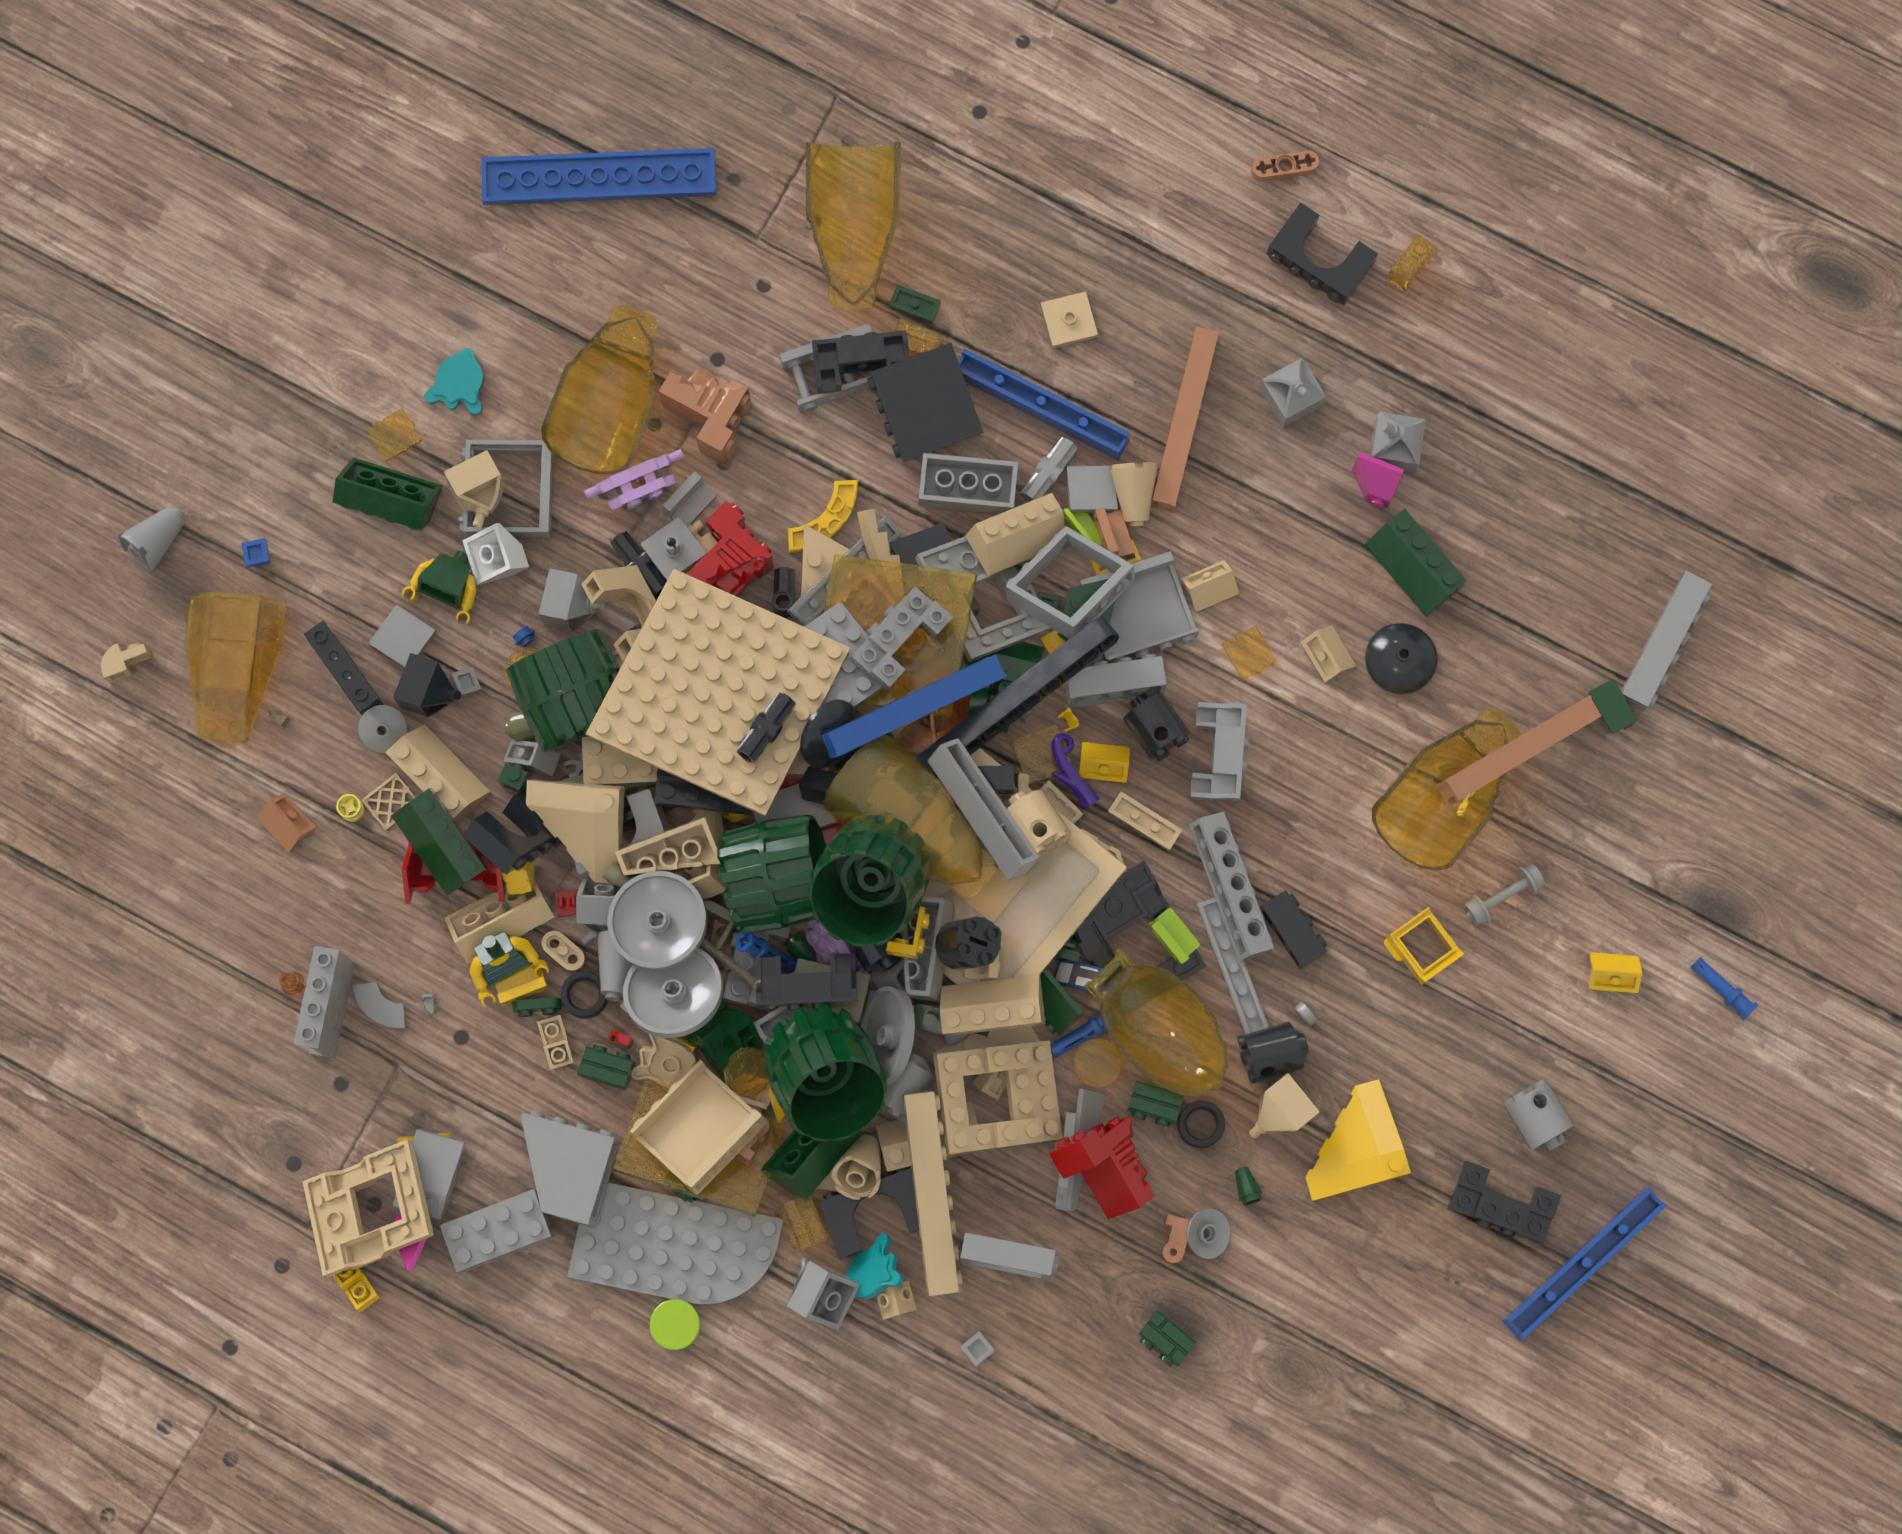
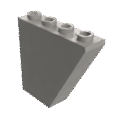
M531 1111L530 1115L522 1113L521 1121L541 1212L594 1228L621 1141L614 1137L615 1133L600 1129V1132L596 1133L591 1131L592 1127L577 1123L576 1127L570 1126L568 1121L562 1118L554 1117L552 1121L545 1119V1114Z

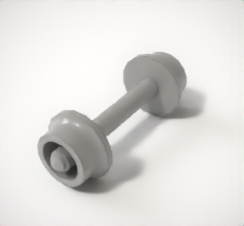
M1534 864L1525 868L1520 866L1517 870L1521 880L1484 902L1476 894L1471 895V899L1463 905L1466 918H1469L1476 926L1483 922L1488 924L1491 922L1488 910L1525 888L1532 895H1537L1538 890L1545 886L1542 872Z

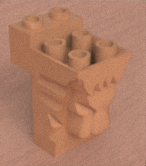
M705 368L696 370L688 379L670 371L659 390L662 406L703 427L697 436L700 452L725 465L727 460H732L737 452L734 436L740 429L741 423L739 422L743 415L747 416L753 405L751 403L749 387L735 381L728 383L723 378H716Z

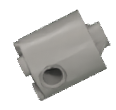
M911 1052L901 1076L893 1084L887 1086L888 1090L885 1092V1105L882 1112L889 1113L906 1124L902 1094L927 1091L934 1078L925 1059Z
M1545 1079L1540 1080L1503 1102L1506 1106L1505 1109L1531 1150L1543 1143L1549 1151L1566 1142L1562 1132L1574 1125Z

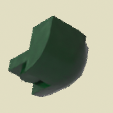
M727 1009L716 1013L712 1017L713 1023L697 1034L702 1045L700 1048L702 1054L713 1069L728 1082L746 1070L755 1061L752 1058L757 1051L758 1044H761L760 1036L752 1018L737 1009Z

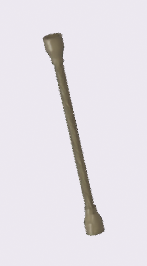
M613 862L602 876L609 883L618 887H622L631 880L628 875H623L620 865L616 862ZM704 937L700 947H703L710 955L713 954V957L718 958V961L723 962V965L728 966L730 970H733L735 974H738L740 978L748 982L756 991V977L752 976L750 972H747L745 968H742L740 964H737L727 954L722 953L719 948L717 949L715 945H712Z

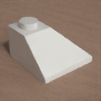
M496 523L462 540L476 585L510 577L529 568L522 544L500 523Z

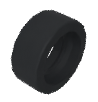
M579 971L573 973L564 981L561 987L563 1006L571 1015L580 1019H590L598 1016L608 1003L605 995L601 994L600 977L593 972ZM590 981L597 986L599 999L593 1007L580 1009L572 1003L570 992L577 982Z
M1197 1100L1189 1103L1181 1111L1178 1118L1180 1137L1188 1145L1195 1148H1207L1214 1145L1222 1137L1225 1130V1118L1222 1111L1214 1103L1206 1100ZM1205 1110L1214 1116L1216 1128L1210 1137L1198 1139L1189 1133L1187 1119L1192 1112Z

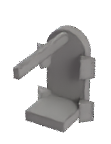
M422 994V1000L424 999L422 1010L427 1015H432L434 1010H437L436 1005H434L436 994Z

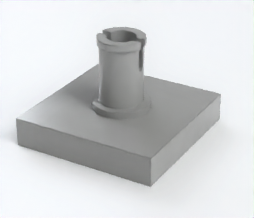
M677 517L640 543L642 549L648 554L666 581L673 569L684 573L707 554L680 517Z

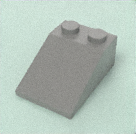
M417 1129L413 1139V1146L429 1216L441 1220L449 1209L465 1142ZM395 1194L393 1206L399 1208L397 1195Z

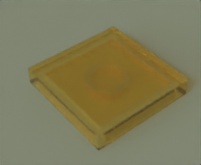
M1057 724L1011 740L1022 773L1029 775L1028 786L1052 778V772L1062 774L1051 749L1054 737L1060 733ZM1062 740L1060 746L1063 747V748H1065L1064 743H1063V740ZM1064 754L1070 762L1068 754Z

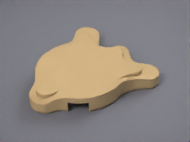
M649 1034L653 1047L643 1046L640 1049L641 1062L632 1069L631 1076L634 1080L650 1079L660 1086L670 1088L673 1083L679 1082L686 1075V1071L691 1065L697 1064L695 1055L681 1041Z

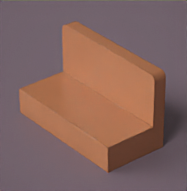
M1105 508L1095 510L1093 520L1103 548L1120 558L1133 555L1135 550L1122 512L1118 510L1106 513Z
M286 793L269 800L258 816L260 823L287 852L293 851L300 839L312 834L316 829V826Z

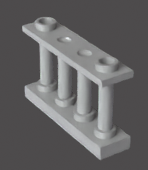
M869 324L825 339L840 338L843 335L859 336L872 331ZM812 343L780 354L783 369L789 368L793 371L802 399L797 400L799 412H811L822 404L870 389L867 378L871 377L869 373L871 371H868V377L859 380L855 379L853 373H846L844 377L847 384L841 386L840 392L811 396L801 366L809 361L814 362Z

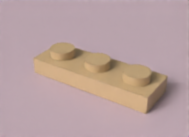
M1122 791L1108 810V814L1167 851L1171 850L1182 832V829Z

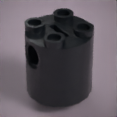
M1159 692L1149 698L1146 693H1142L1129 703L1132 710L1125 715L1123 721L1149 759L1155 758L1159 762L1170 754L1168 750L1175 745L1179 748L1190 740L1187 736L1190 731L1163 692ZM1162 731H1168L1167 738L1159 741V734Z
M975 916L951 921L941 927L936 936V953L941 962L950 969L964 970L989 965L998 956L1001 948L1002 933L999 927L984 917Z
M896 933L890 941L894 942L895 938H903L900 933ZM887 943L880 946L877 944L865 945L864 948L854 947L850 944L851 949L855 952L857 959L866 972H885L897 965L902 958L889 955L886 951Z
M1290 1022L1237 1037L1241 1052H1239L1243 1066L1247 1065L1249 1068L1247 1074L1251 1084L1304 1068V1062L1309 1052L1305 1035L1295 1031Z

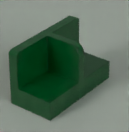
M1614 679L1589 691L1588 695H1591L1592 701L1602 715L1601 717L1611 734L1621 729L1625 730L1638 721Z

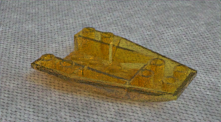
M210 591L190 596L185 648L197 736L199 739L247 742L281 652L286 602L255 594Z

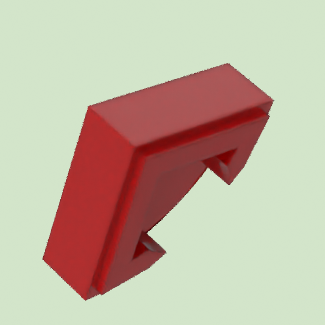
M612 1030L608 1037L609 1040L628 1049L631 1048L634 1042L631 1037Z

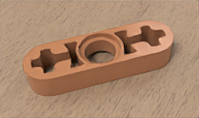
M1313 151L1262 157L1254 161L1251 173L1253 178L1260 182L1310 175L1317 170L1319 157ZM1306 158L1312 162L1311 167H1307V164L1304 163ZM1295 160H1298V161H1297V164H1299L1298 169H1296V161H1295ZM1287 161L1291 164L1292 168L1289 171H1282L1279 168V163ZM1272 163H1275V165H1274V171H1275V173H1273V168H1271V167H1272ZM1260 165L1267 169L1265 174L1258 170Z

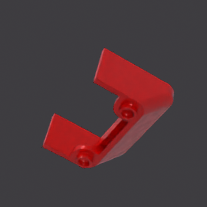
M410 843L408 844L402 866L405 904L411 903L413 891L426 893L434 887L436 881ZM474 847L488 868L471 880H483L484 887L490 891H498L499 902H504L506 883L502 876V870Z

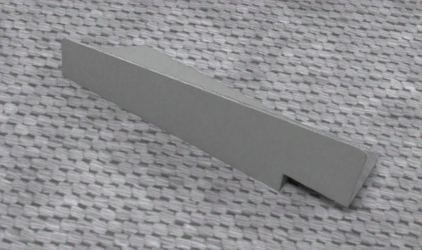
M1085 1089L1078 1090L1076 1113L1066 1112L1063 1138L1068 1136L1071 1139V1136L1082 1130L1085 1133L1090 1132L1092 1127L1099 1124L1106 1099L1105 1094ZM1059 1172L1055 1209L1075 1211L1084 1180L1081 1173L1063 1179Z

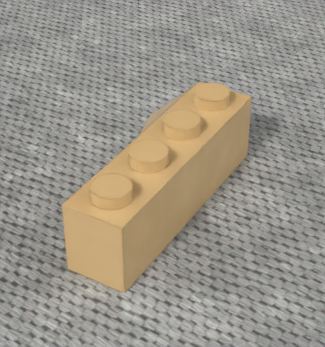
M711 814L623 847L616 851L615 855L623 875L710 864L715 865L720 864L717 858V847L720 848L718 843L720 835Z

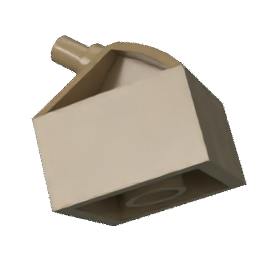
M487 450L444 471L447 485L460 509L473 511L476 514L472 525L477 528H482L485 517H488L489 513H492L498 506L504 490L501 474Z
M1287 1073L1260 1096L1258 1121L1249 1133L1252 1138H1257L1259 1135L1266 1134L1267 1132L1293 1135L1320 1111L1289 1073Z

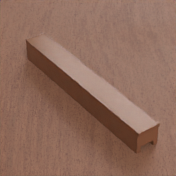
M1196 326L1151 507L1174 513L1219 330L1215 331Z
M1591 695L1435 785V788L1438 789L1447 806H1450L1595 721L1602 715L1592 701Z

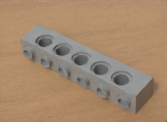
M1224 812L1197 819L1189 827L1238 961L1269 952L1274 949L1272 936L1265 925L1264 915L1258 906L1255 890L1251 887L1247 876V868L1242 862L1238 844L1235 842L1230 830V822L1226 819Z

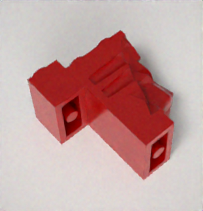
M725 501L706 520L709 533L718 543L687 575L739 598L745 587L750 586L756 577L760 579L774 568L773 557L770 554L772 552L765 543L761 542L759 544L753 539L754 534L745 526V519L742 516L744 514L743 511L736 504L730 505Z
M1117 1116L1109 1120L1105 1126L1103 1123L1092 1127L1090 1132L1079 1131L1071 1136V1139L1066 1136L1055 1143L1056 1148L1049 1152L1063 1179L1078 1173L1083 1175L1107 1219L1139 1209L1155 1197L1150 1189V1185L1143 1180L1147 1175V1171L1137 1159L1138 1153L1135 1152V1145L1131 1140L1133 1130L1130 1116L1123 1119Z

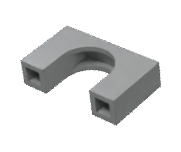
M655 786L627 796L636 822V834L629 845L670 830L662 805L654 804ZM574 860L578 874L586 872L587 876H589L590 873L585 867Z

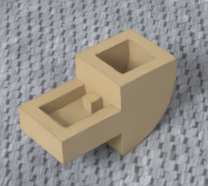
M118 643L114 644L105 652L101 661V671L104 679L112 683L133 675L130 666L152 658L150 649L144 643L131 644L127 647V650H124Z

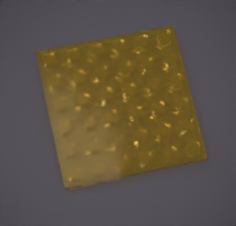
M834 554L824 612L841 602L867 633L875 622L881 624L884 621L885 617L883 614L892 604L896 607L914 587H917L932 602L936 601L953 616L936 637L920 624L892 655V658L906 670L888 690L884 688L862 705L882 707L961 670L977 580L976 573ZM955 701L929 714L953 718Z

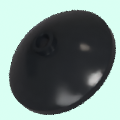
M1405 623L1391 624L1377 631L1368 643L1365 653L1366 668L1372 680L1382 689L1395 694H1409L1423 688L1433 677L1437 667V651L1431 638L1420 628ZM1405 651L1408 657L1402 658L1399 653Z
M836 699L823 704L812 714L804 727L800 740L801 755L807 764L816 769H825L837 764L846 757L849 752L835 758H830L821 735L859 718L858 712L852 704L845 700Z

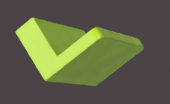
M1068 508L1063 510L1065 526L1102 546L1096 525L1088 513H1071Z
M1172 908L1166 909L1147 925L1178 964H1183L1189 959L1188 956L1200 946L1198 940Z

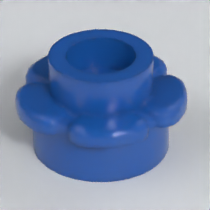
M529 626L519 630L513 635L516 641L515 645H522V647L529 645L534 641L533 635L535 631H531Z

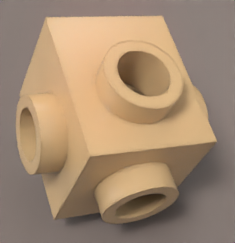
M909 1281L903 1282L899 1287H888L876 1296L883 1320L917 1310Z

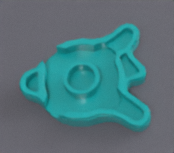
M464 348L458 354L447 358L441 363L436 373L434 385L424 394V399L428 404L443 402L450 410H455L459 403H464L472 415H479L482 412L479 393L483 387L484 374L475 359L474 352L469 348Z
M881 1233L869 1249L858 1254L851 1262L846 1276L861 1284L855 1297L869 1300L878 1296L888 1287H899L902 1285L904 1278L902 1274L896 1271L898 1257L893 1253L887 1255L892 1241L889 1235Z

